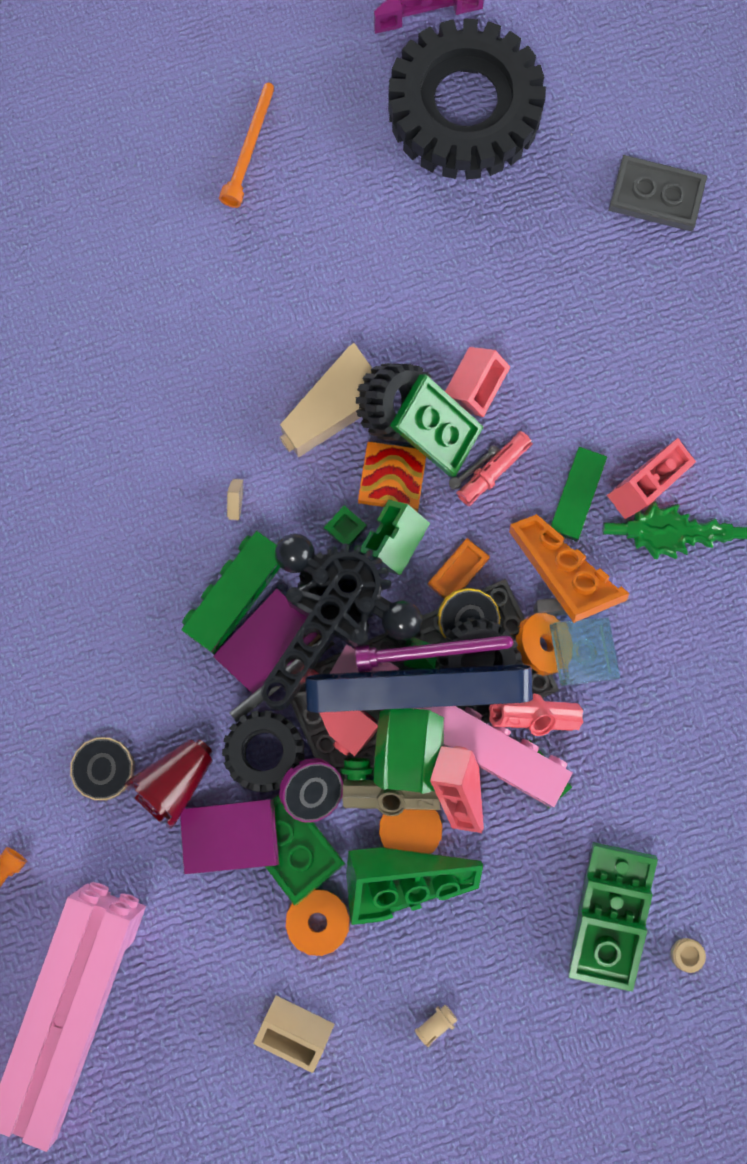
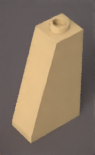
M355 343L351 344L280 424L283 434L280 436V440L288 452L294 450L296 455L300 457L361 418L357 416L356 412L359 409V404H355L356 397L360 396V392L357 389L359 384H364L362 378L366 373H371L372 367Z

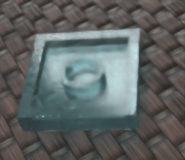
M609 618L580 620L575 623L573 621L550 624L561 686L620 679Z

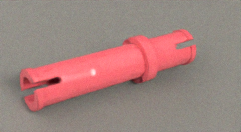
M519 431L486 465L474 471V476L456 492L458 498L465 505L471 506L487 489L491 490L495 486V481L533 445L529 436Z

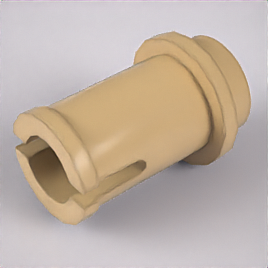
M447 1005L441 1008L439 1006L436 1007L437 1012L419 1028L415 1029V1033L427 1047L447 1029L453 1030L455 1028L453 1024L458 1020Z

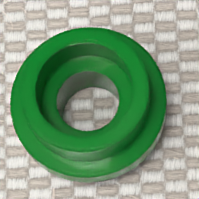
M346 758L344 759V766L341 767V773L347 774L348 780H365L366 774L373 773V767L370 766V759Z

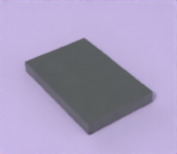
M623 155L608 211L693 232L707 175Z

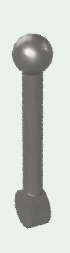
M491 446L488 449V453L458 478H451L449 487L452 490H458L461 487L462 481L491 457H494L500 449L497 446Z

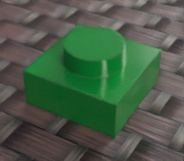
M344 505L325 525L324 530L342 546L346 543L350 547L366 530L367 524Z

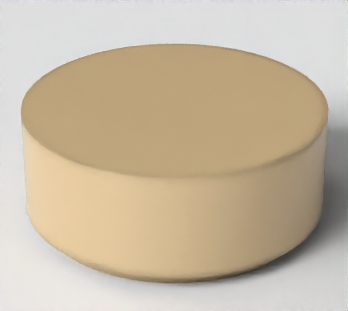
M683 938L676 941L671 948V960L678 969L687 973H694L703 967L706 954L699 942L690 938Z

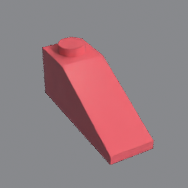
M677 438L607 494V497L624 519H627L649 506L696 461Z
M314 669L310 673V675L319 674ZM365 710L319 713L329 736L335 740L333 743L334 747L346 756L350 753L354 756L359 755L378 729V721Z
M441 746L430 782L453 829L482 833L484 824L480 773L473 751L461 746L453 748Z

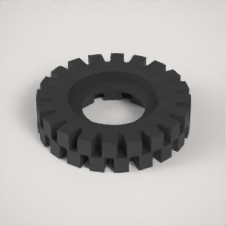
M464 18L462 30L456 29L454 19L440 22L439 34H436L430 26L418 34V44L410 40L403 47L402 59L397 57L392 67L391 78H389L388 112L389 122H392V132L397 143L403 141V151L412 160L421 156L420 166L433 173L437 165L442 166L443 177L456 179L458 170H465L466 180L479 179L484 168L487 169L490 176L503 171L505 161L512 166L522 157L523 149H529L535 139L536 131L539 129L546 95V86H543L545 77L541 65L534 66L536 55L529 46L519 50L521 43L519 36L509 31L502 39L500 38L501 25L489 21L483 32L477 31L478 19ZM457 71L480 73L491 81L497 92V105L488 119L476 125L461 126L448 121L440 114L435 103V92L439 83L449 74Z

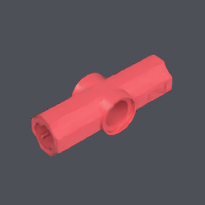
M533 694V700L529 702L490 704L489 720L493 727L528 728L535 736H543L552 730H579L583 723V709L578 703L544 701L539 694Z

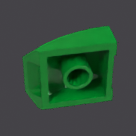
M403 708L380 711L375 749L374 784L383 790H403L420 792L421 794L435 791L430 779L441 746L444 747V717L424 709Z

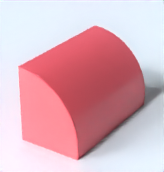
M469 347L445 392L469 414L484 417L510 366L496 350Z

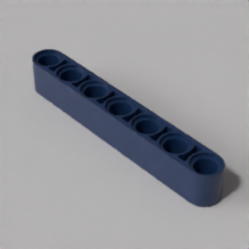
M523 664L332 673L305 677L307 711L315 713L524 703L533 700L532 667Z

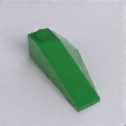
M382 847L349 850L346 879L351 925L382 922L393 918V912L408 907L411 908V911L422 908L420 904L434 898L444 901L479 889L483 863L479 860Z

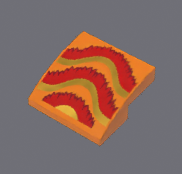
M368 441L358 504L385 507L388 500L408 504L418 512L426 456L416 448Z

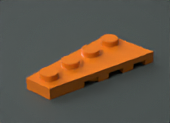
M537 514L510 524L509 533L573 623L627 601L628 591L622 586L617 588L611 583L608 574L601 568L596 570L585 560L586 556L581 551L570 548L564 542L565 538Z

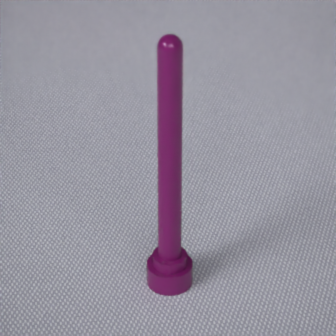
M498 636L377 650L376 647L370 648V645L356 646V663L359 672L372 671L373 667H378V663L509 649L513 645V639L510 636Z

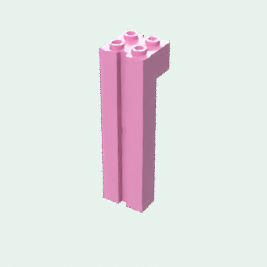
M96 882L85 884L67 897L0 1083V1134L8 1137L11 1134L23 1138V1143L45 1152L49 1150L58 1138L125 950L134 942L146 908L145 905L138 903V898L129 894H120L119 898L112 896L107 886Z

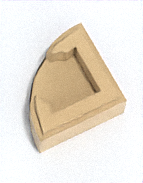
M233 479L227 491L228 520L240 519L243 498V480Z

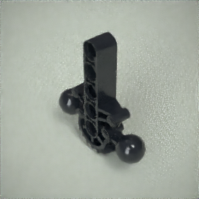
M289 534L278 541L275 548L277 564L283 570L290 573L306 571L312 575L313 580L307 585L303 584L298 588L292 587L287 590L286 598L289 606L303 614L307 619L261 688V695L269 708L283 710L291 704L305 683V677L310 675L335 636L353 645L355 648L356 646L367 645L368 618L372 617L373 614L382 619V626L385 632L396 640H409L420 632L423 622L419 608L413 603L404 600L391 603L381 596V590L391 588V581L384 579L389 575V571L387 568L378 569L383 562L381 558L370 561L373 556L371 549L366 551L364 555H361V545L359 544L356 545L354 552H349V545L346 543L343 544V552L338 553L335 546H332L330 548L332 556L324 561L315 555L312 542L303 535ZM344 581H353L357 585V588L351 593L342 592L339 587ZM314 588L325 590L322 596L312 594L310 591ZM327 607H335L340 613L335 619L328 620L322 616V612ZM354 607L358 614L360 613L361 615L360 621L357 623L349 616ZM310 633H317L322 637L319 645L310 647L304 643L305 637ZM294 659L301 660L304 663L303 670L297 674H291L286 670L288 663ZM273 687H283L286 690V695L282 700L274 702L269 699V692Z

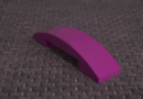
M386 0L374 11V31L377 34L402 28L403 17L449 6L454 7L456 15L483 9L484 0Z

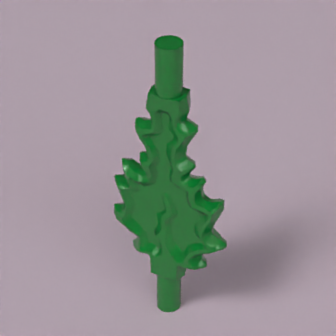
M653 501L644 513L641 511L635 513L634 520H629L626 523L603 522L602 532L603 535H626V538L634 539L635 547L639 549L645 546L654 559H659L660 554L677 559L676 551L688 555L685 543L695 546V543L699 542L708 548H713V543L716 540L725 543L733 539H747V527H733V524L727 523L719 524L717 519L706 523H698L697 519L689 521V513L685 515L678 514L679 504L660 509L656 501Z

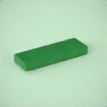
M578 447L550 525L563 537L576 542L579 540L607 456Z

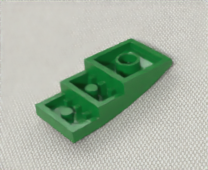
M596 842L592 843L576 922L568 978L633 992L647 935L646 921L653 896L651 887L658 862L656 855Z

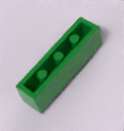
M258 531L252 537L250 535L246 536L238 548L240 553L233 561L231 559L228 560L220 571L221 578L215 585L210 584L201 596L203 601L196 610L191 609L182 621L184 626L181 630L215 655L281 569L275 559L276 544Z

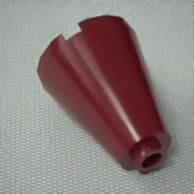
M190 739L130 778L124 786L128 792L134 788L138 793L134 797L135 800L159 822L166 818L168 820L166 827L171 829L176 824L213 762L210 756L213 751L202 740L199 739L195 742Z

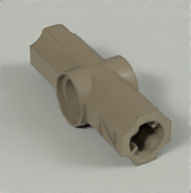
M344 779L342 799L343 807L378 809L387 816H397L404 809L441 810V803L435 791L421 794L420 792L403 790H383L374 784V780Z

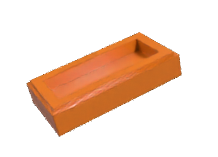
M466 538L427 585L445 599L452 592L464 589L488 562L490 556Z

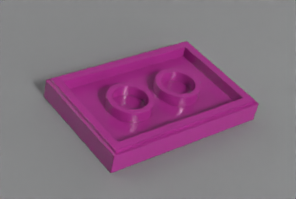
M276 589L213 657L253 694L263 686L307 617L291 608L286 596ZM308 634L305 637L304 643L308 646L318 634Z
M274 799L184 809L180 815L184 874L279 865Z

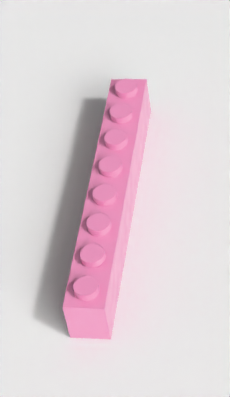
M346 644L330 674L359 672L356 663L355 647L352 648ZM390 662L378 663V667H373L372 671L399 670L397 666ZM456 706L413 708L430 710L444 717L445 747L461 746L473 751L480 768L550 808L555 807L573 773L566 769L568 764L554 755H550L549 759L537 753L539 750L538 746L525 739H522L521 742L509 737L511 734L510 730L505 727H493L481 721L483 715L469 707H466L464 711Z

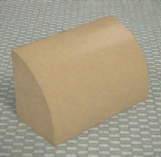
M276 995L253 1044L314 1073L334 1023Z

